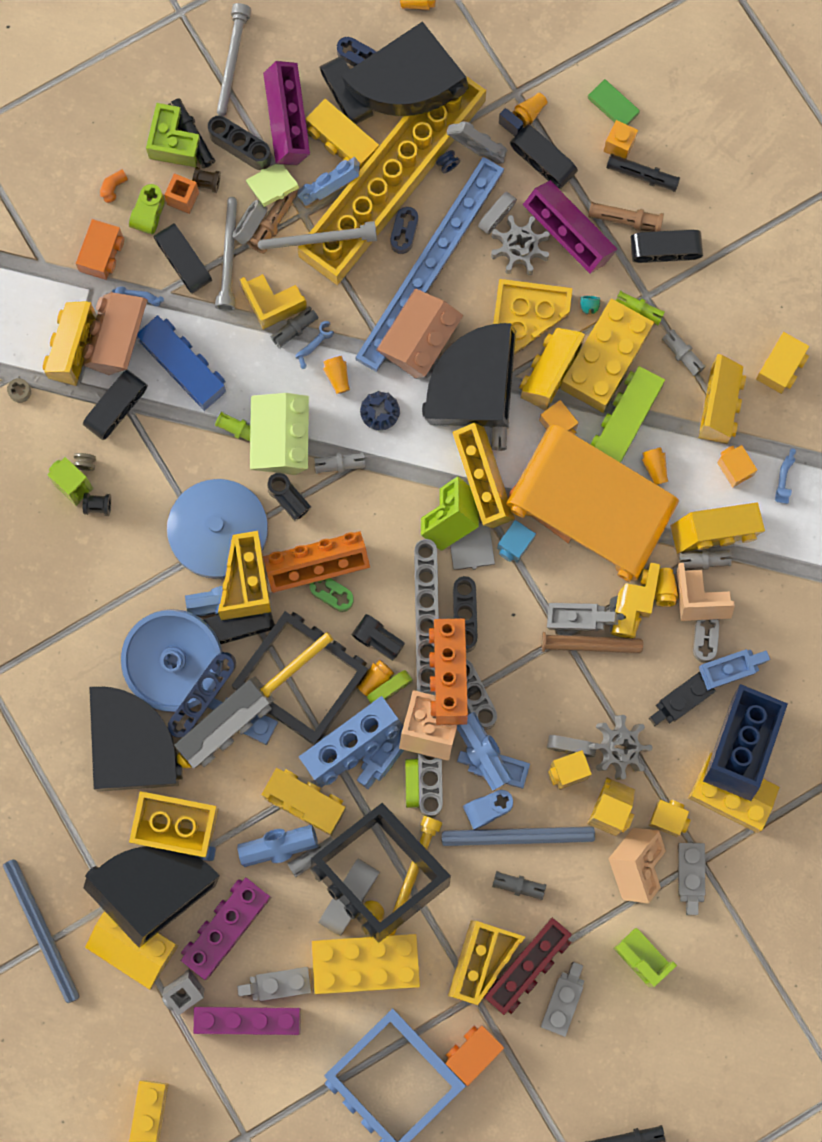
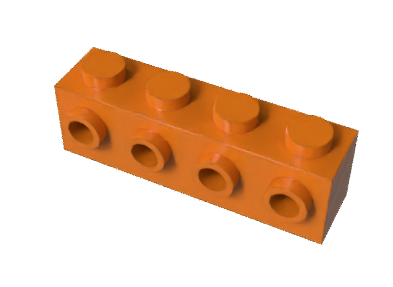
M361 531L349 532L343 536L322 539L316 543L299 545L293 549L281 552L276 551L263 556L272 593L370 568Z
M465 618L434 619V628H429V644H434V652H429L430 668H435V676H430V692H435V701H430L431 716H436V725H466L468 709Z

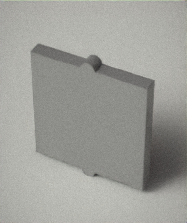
M479 522L477 529L450 545L454 570L466 568L476 570L477 567L495 565L490 527L484 526L482 522Z

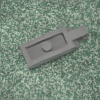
M462 121L459 124L448 126L447 135L477 155H485L497 164L504 163L508 150L501 143L492 141L489 135L474 129L471 123Z
M549 603L547 628L549 630H604V625H618L619 615L616 612H606V607L599 606L598 604Z
M678 843V895H680V902H686V915H698V902H704L705 843Z
M572 962L569 973L562 972L561 977L557 980L541 1028L566 1037L583 990L584 980L579 979L583 965Z
M308 967L259 974L250 977L251 984L237 986L239 996L252 995L253 1001H265L312 993Z

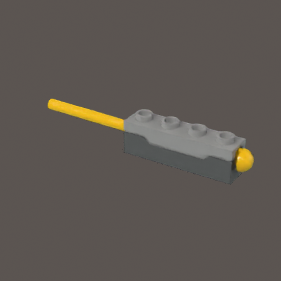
M326 632L264 686L256 676L244 683L174 745L179 751L177 763L182 768H196L199 765L205 767L216 758L213 755L214 752L219 748L224 751L234 742L232 737L236 733L244 734L253 726L250 722L257 715L261 719L272 709L270 704L275 699L271 693L334 640L330 633Z

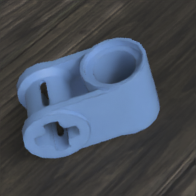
M498 790L465 804L463 809L473 830L494 821V819L510 812L513 807V798L508 791ZM498 796H501L503 799L508 798L509 801L506 802V808L502 809L501 806H495V803L498 802Z

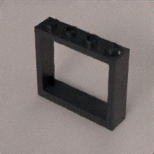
M285 611L231 686L234 690H238L246 682L287 623L313 642H316L325 633L315 626L310 629L303 624L305 619L297 613L292 612L290 615ZM335 640L333 643L330 642L324 649L357 672L316 730H312L274 702L270 704L272 709L268 712V714L313 745L322 739L369 671L365 667L367 663L357 655H354L352 658L346 654V648Z
M383 803L311 857L310 870L315 875V879L318 882L323 881L331 897L336 901L339 899L344 904V909L348 916L352 919L356 918L362 924L363 932L366 935L369 934L378 943L450 886L451 875ZM376 823L383 828L432 881L382 922H379L326 864V862Z

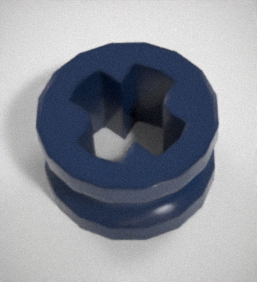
M453 150L444 153L436 161V165L442 167L441 172L443 174L450 172L460 163V159L458 157L455 158Z

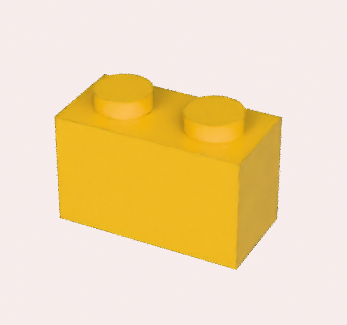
M783 331L756 380L782 394L785 387L791 389L798 377L794 375L797 367L802 369L809 358V355L805 354L809 346Z
M583 750L554 760L550 765V771H548L552 785H557L559 790L588 780L592 775Z

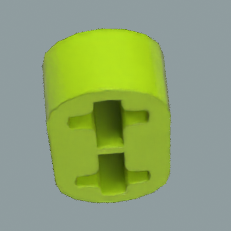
M403 670L371 692L366 698L370 703L381 696L386 701L409 685L413 679L406 670Z
M405 759L406 808H419L418 759Z

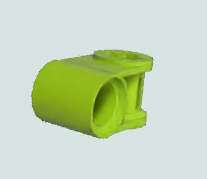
M148 184L141 189L129 219L130 228L151 235L156 232L159 218L165 205L164 196L157 185Z

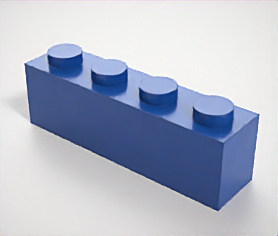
M157 315L138 332V342L205 411L226 393L224 385L226 381L217 371L211 372L207 367L209 363L200 353L197 356L191 350L192 345L184 336L179 338L175 334L176 328L167 318L163 321Z

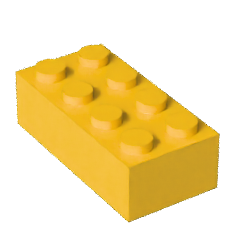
M611 298L564 377L560 389L604 413L649 336L654 322Z
M416 934L387 936L380 943L373 937L312 941L315 994L420 987Z

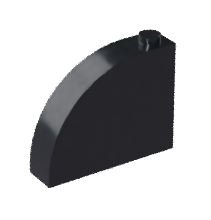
M423 21L342 75L346 89L356 100L374 111L393 116H413L433 111L454 98L461 97L469 89L465 74Z
M511 323L492 324L477 328L460 337L444 352L432 372L428 384L426 402L422 405V415L430 425L468 426L472 423H477L481 426L508 427L516 330Z
M89 687L94 790L99 792L179 786V780L183 779V768L177 763V751L174 746L173 737L160 715L144 700L127 691L112 687Z
M143 846L124 851L112 857L100 867L94 866L85 875L86 880L83 888L140 948L216 886L220 875L210 865L194 855Z

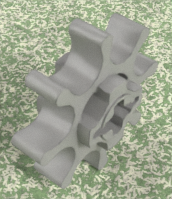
M510 215L507 220L511 228L509 232L501 233L497 229L492 231V238L500 240L503 246L500 249L492 250L491 258L496 259L499 256H505L509 259V264L506 266V274H511L512 267L520 263L526 267L527 274L532 275L533 266L530 263L531 259L538 257L543 261L548 260L549 253L540 250L538 244L542 241H548L550 233L545 231L538 235L532 232L531 228L535 223L534 216L529 218V223L526 226L519 227L514 223V217ZM520 242L521 245H524V248L516 245V243Z
M625 715L615 716L616 726L614 730H611L607 723H598L596 728L602 732L603 741L601 744L593 743L588 746L590 750L599 749L603 753V761L596 766V769L604 771L607 770L610 764H613L616 769V780L626 779L625 769L628 764L632 766L635 772L644 771L645 767L638 761V754L640 751L652 750V745H641L638 741V734L645 728L644 724H636L629 731L625 726ZM615 745L626 746V749H623V750H622V749H620V748H615L614 746H615Z

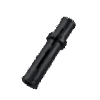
M180 98L171 101L172 106L181 108L178 130L199 134L200 140L196 157L203 169L210 167L216 160L196 128L194 117L189 115Z
M612 153L606 166L607 169L649 182L650 186L654 187L657 185L676 192L680 177L662 172L658 167L653 169L618 157Z
M659 1125L643 1130L635 1128L630 1133L588 1142H666L663 1126Z

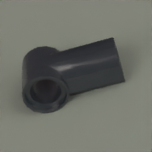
M274 473L270 476L267 483L269 495L276 499L294 521L303 517L311 509V506L290 483L289 478L283 473ZM275 481H282L286 488L282 491H275L272 488V484Z
M368 614L364 615L351 634L360 643L367 647L371 646L391 661L398 656L405 645V642L384 629V626L378 620Z

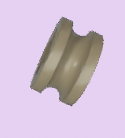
M13 379L7 386L10 398L17 403H23L31 396V388L24 379ZM18 385L21 388L26 387V389H23L24 394L21 396L18 393L13 395V392H16L15 387Z
M86 453L74 454L76 462L73 465L79 470H95L93 461H96V456Z

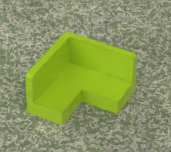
M156 103L146 146L149 159L197 167L196 153L200 140L199 134L177 130L181 114L180 107Z
M459 476L440 488V506L421 517V536L433 541L441 551L479 527V512L470 485Z
M637 928L633 929L613 948L648 987H655L677 966L674 961L668 962Z

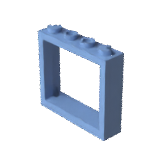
M392 1008L324 1075L327 1079L324 1084L334 1094L339 1091L345 1098L342 1103L352 1114L357 1111L364 1118L361 1121L362 1125L371 1134L376 1131L382 1137L379 1142H397L336 1077L391 1022L452 1086L398 1141L410 1142L466 1086Z

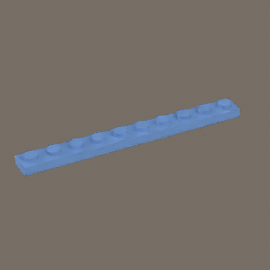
M485 157L481 159L355 357L356 361L375 372L379 370L386 359L385 356L376 351L379 344L414 289L425 293L429 291L504 173V168Z

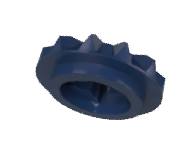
M377 391L368 394L362 401L360 415L363 422L369 428L386 430L397 422L400 415V407L397 399L390 395L389 392ZM384 402V410L387 413H381L375 419L376 410L373 407H379Z

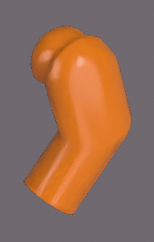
M123 169L104 179L100 189V196L104 198L106 203L113 202L116 199V194L114 193L116 186L128 180Z

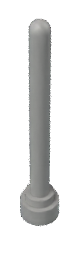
M235 3L232 6L231 16L233 17L234 26L217 107L218 116H225L227 112L243 25L247 23L251 15V7L241 3Z
M229 197L227 200L222 286L215 301V308L222 311H232L235 309V297H233L231 292L234 238L232 235L235 230L237 199L235 197Z
M375 221L365 222V225H360V228L264 239L258 242V248L265 250L356 238L373 242L377 241Z

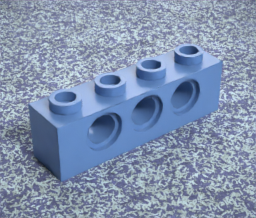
M381 696L301 754L299 758L313 779L322 788L336 781L338 775L345 770L354 768L361 758L377 751L379 745L387 739L396 737L403 728V724ZM373 725H378L376 731L369 733ZM358 740L354 747L348 748L351 741ZM332 755H337L334 762L328 763V759Z

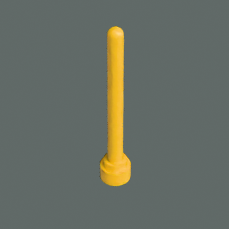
M423 816L420 824L423 833L419 842L427 850L432 836H435L436 832H440L443 823ZM413 861L410 864L393 912L409 899L420 870ZM394 930V931H393L391 934H389L388 936H393V935H395L396 930Z

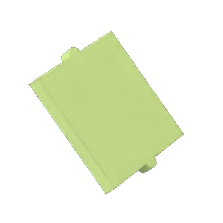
M274 164L246 179V183L264 207L278 199H283L284 196L299 189L297 182L283 164Z

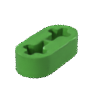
M328 578L317 581L318 583L325 581V586L330 590V593L324 590L316 592V582L310 583L312 595L335 610L345 612L353 606L354 598L352 592L333 579ZM335 593L341 597L346 594L349 603H342L339 606L338 599L333 594Z

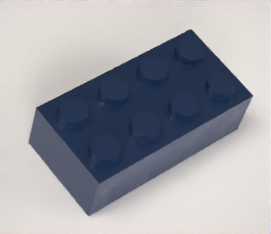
M740 684L731 699L703 782L752 801L761 786L788 703Z

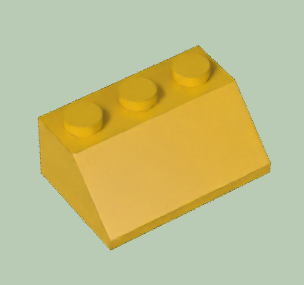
M66 302L64 310L61 309L59 311L57 333L53 332L50 339V347L52 349L50 355H46L43 362V370H45L44 372L48 379L77 386L84 361L82 357L83 349L89 343L91 337L89 329L97 316L91 302Z
M556 328L553 335L549 333L542 345L545 347L542 355L537 354L531 364V368L534 370L530 377L525 375L519 386L522 390L520 398L546 411L580 352L585 334Z
M717 354L711 366L698 438L728 444L730 438L735 437L738 423L734 422L735 413L739 414L742 399L738 398L739 390L744 389L746 375H742L744 366L721 354Z
M710 752L688 799L756 833L761 832L773 809L780 787L763 779L758 792L752 801H749L705 783L703 779L712 756Z
M140 791L129 843L206 858L214 834L219 808L214 805Z
M104 911L96 923L85 948L151 990L179 945L158 932L139 948Z

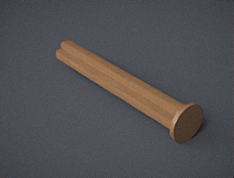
M542 632L541 649L542 652H545V649L641 653L643 651V640L635 638L546 635V632Z

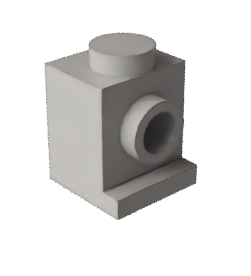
M188 969L182 976L163 989L162 1000L170 1011L174 1010L179 1016L204 998L205 988ZM183 988L186 993L180 994L178 991Z

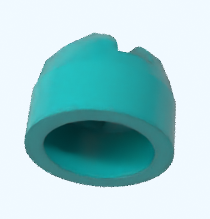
M581 296L580 305L582 311L588 314L589 309H591L592 314L596 313L600 307V297Z

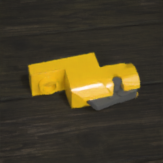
M650 563L648 569H643L640 584H645L644 587L625 584L618 592V595L610 599V612H616L619 615L618 625H610L611 635L620 638H635L638 626L642 620L639 617H650L660 564Z

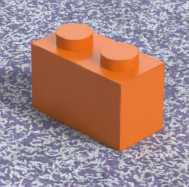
M94 219L91 220L75 263L79 272L107 280L109 273L112 274L115 270L116 253L121 251L124 245L125 238L120 227Z
M474 1025L463 1036L466 1041L460 1047L455 1044L445 1055L448 1058L445 1064L467 1086L504 1049L482 1025L479 1028Z

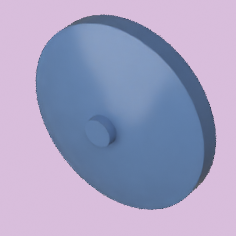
M225 479L206 480L188 488L175 501L167 522L168 541L178 561L189 571L212 579H222L226 576L232 535L258 531L262 552L268 537L267 517L259 499L245 486Z
M177 609L157 611L140 620L128 633L121 652L123 676L134 695L144 700L151 707L162 711L176 712L211 661L219 653H222V647L213 629L198 616ZM218 660L221 665L215 672L218 676L223 670V661ZM206 678L203 681V687L205 690L212 692L216 688V683L213 679ZM192 698L189 700L188 706L193 708L201 702L196 698Z

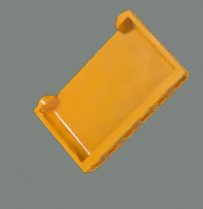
M551 425L546 430L506 505L512 508L511 512L521 518H524L525 515H533L616 565L617 575L631 582V580H638L674 513L679 499L566 429L557 425Z

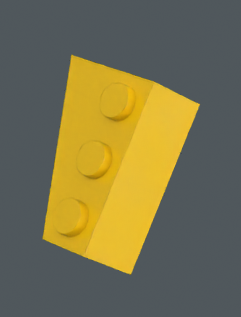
M758 502L690 512L670 525L677 554L703 550L717 545L728 546L742 540V543H748L757 540V536L765 532Z
M258 531L232 535L227 571L218 609L221 620L271 612Z
M276 767L261 794L264 800L332 836L346 810V807L342 805L344 801L333 794L327 797L320 793L321 788L309 781L305 784L299 781V776L287 769L282 771Z
M607 777L587 824L614 836H617L620 832L624 833L627 828L629 829L635 815L630 813L633 807L635 789Z
M471 920L448 996L479 1005L497 979L502 968L509 962L519 944L523 942L525 936Z

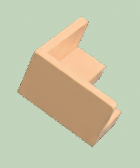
M678 563L676 581L681 621L732 619L735 604L734 601H731L730 591L705 593L702 570L685 571L684 563Z
M413 690L401 733L399 749L449 760L457 725H436V718L431 716L430 701H435V695Z
M633 828L609 857L621 897L625 901L650 903L661 888L654 868L666 852L659 830Z

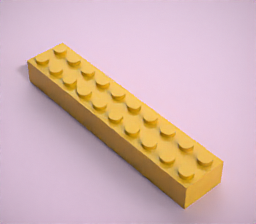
M466 76L469 89L461 97L454 98L440 108L427 113L403 116L361 168L359 176L348 184L309 234L360 228V225H365V222L375 221L378 236L433 168L437 159L445 153L455 140L447 135L448 126L459 124L462 121L469 123L485 103L486 90ZM356 238L299 245L297 248L299 258L338 286L372 242Z

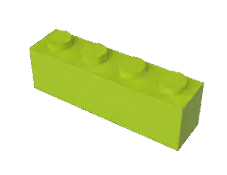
M638 366L635 373L630 371L624 382L627 385L624 394L618 393L612 404L616 407L613 414L607 413L601 424V427L604 428L601 436L596 434L590 445L621 463L663 387L665 379Z

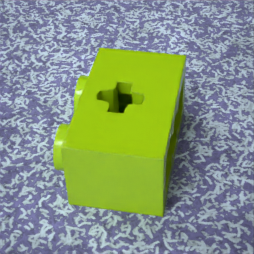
M66 457L61 461H55L49 468L50 472L47 475L54 486L75 506L83 500L84 493H90L94 489L88 478Z

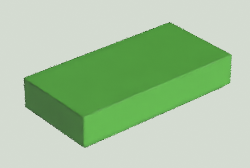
M606 79L588 95V99L614 123L618 120L629 125L640 113V110Z

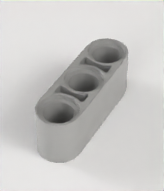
M466 659V667L470 672L467 676V691L474 688L481 693L480 699L472 701L467 697V709L469 714L475 712L477 717L480 712L488 711L492 715V721L487 724L480 722L484 730H488L495 725L497 712L473 664Z
M358 858L343 883L362 902L380 872ZM332 899L318 923L341 936L352 918L348 916L344 909V904L339 899L337 901Z

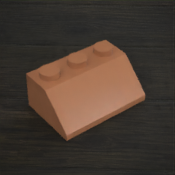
M414 289L376 351L412 377H425L464 315L447 302L421 290Z
M113 292L99 298L96 305V311H98L96 320L92 322L89 329L91 337L82 353L84 358L83 366L107 375L128 369L148 299Z

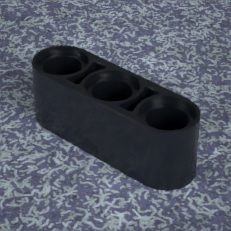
M342 56L319 66L327 86L347 118L354 124H358L373 116L372 109L361 104L346 89L342 75L349 71L350 68Z
M214 116L209 120V136L214 144L257 170L267 169L270 166L271 152L266 142L223 116ZM218 127L225 128V131L222 133L214 132ZM237 140L245 141V144L242 146L234 145ZM259 152H263L266 154V156L261 159H257L254 157V155Z
M526 125L510 141L511 147L519 156L545 179L551 180L559 189L578 172L575 164L531 125Z
M175 223L153 236L157 245L191 294L212 281L209 272Z
M699 230L640 232L630 236L632 261L636 263L687 261L703 257L702 236Z
M125 370L89 412L83 421V426L101 440H105L142 397L148 385L129 370Z
M463 576L459 577L453 586V619H460L458 612L462 609H468L472 613V617L469 620H465V634H469L473 638V642L466 646L467 653L474 650L477 644V600L475 582L470 577ZM462 584H467L470 586L471 592L468 595H461L457 588Z
M272 612L221 620L219 615L204 619L217 635L221 645L270 631L275 625Z

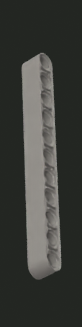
M423 539L417 542L414 550L417 691L435 695V692H430V683H425L421 679L422 674L427 671L435 675V668H430L429 658L421 655L422 648L428 646L434 649V644H429V633H424L420 629V625L426 621L434 625V619H439L437 547L433 541ZM427 547L432 550L433 554L429 558H423L419 555V550ZM423 572H429L432 574L433 580L429 583H424L419 579V576ZM423 597H430L434 604L429 608H424L421 606L420 600ZM418 753L419 807L424 816L432 818L440 814L443 805L442 759L427 760L423 757V754ZM434 773L438 778L437 783L433 786L426 785L423 782L424 775ZM429 798L435 799L438 802V808L433 812L425 810L423 805L425 800Z

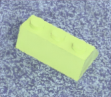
M291 393L251 396L250 470L297 475L308 469L309 396Z

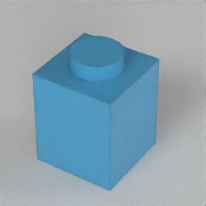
M515 520L498 543L499 555L509 562L514 560L518 563L535 539L536 533Z

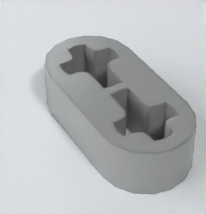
M505 192L485 214L478 227L485 233L490 234L513 208L517 199L509 192Z
M255 200L244 213L232 237L242 245L247 243L255 233L268 208L264 207L259 200Z
M718 619L709 620V623L714 625V628H710L708 636L705 635V627L701 626L705 620L696 621L693 654L700 662H709L717 654L719 637ZM704 640H708L707 647L712 650L706 657L698 649L703 647Z
M549 735L547 749L569 754L583 750L585 757H595L596 749L590 750L588 747L593 742Z

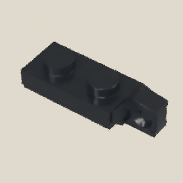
M698 672L662 698L656 704L659 711L650 716L649 720L654 727L665 719L669 724L673 721L675 722L715 693L716 690H707L702 675Z

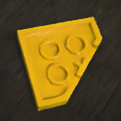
M499 279L493 324L511 323L516 330L514 355L569 315L573 288Z

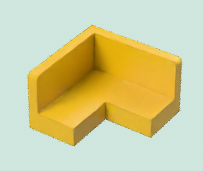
M263 274L249 281H246L245 277L240 279L241 287L263 330L307 308L306 299L301 295L296 285L274 295Z

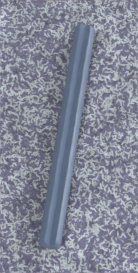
M592 826L449 830L442 832V844L444 846L593 842L595 840V829Z
M12 859L4 863L3 868L67 1003L74 1002L79 998L78 991L17 861Z

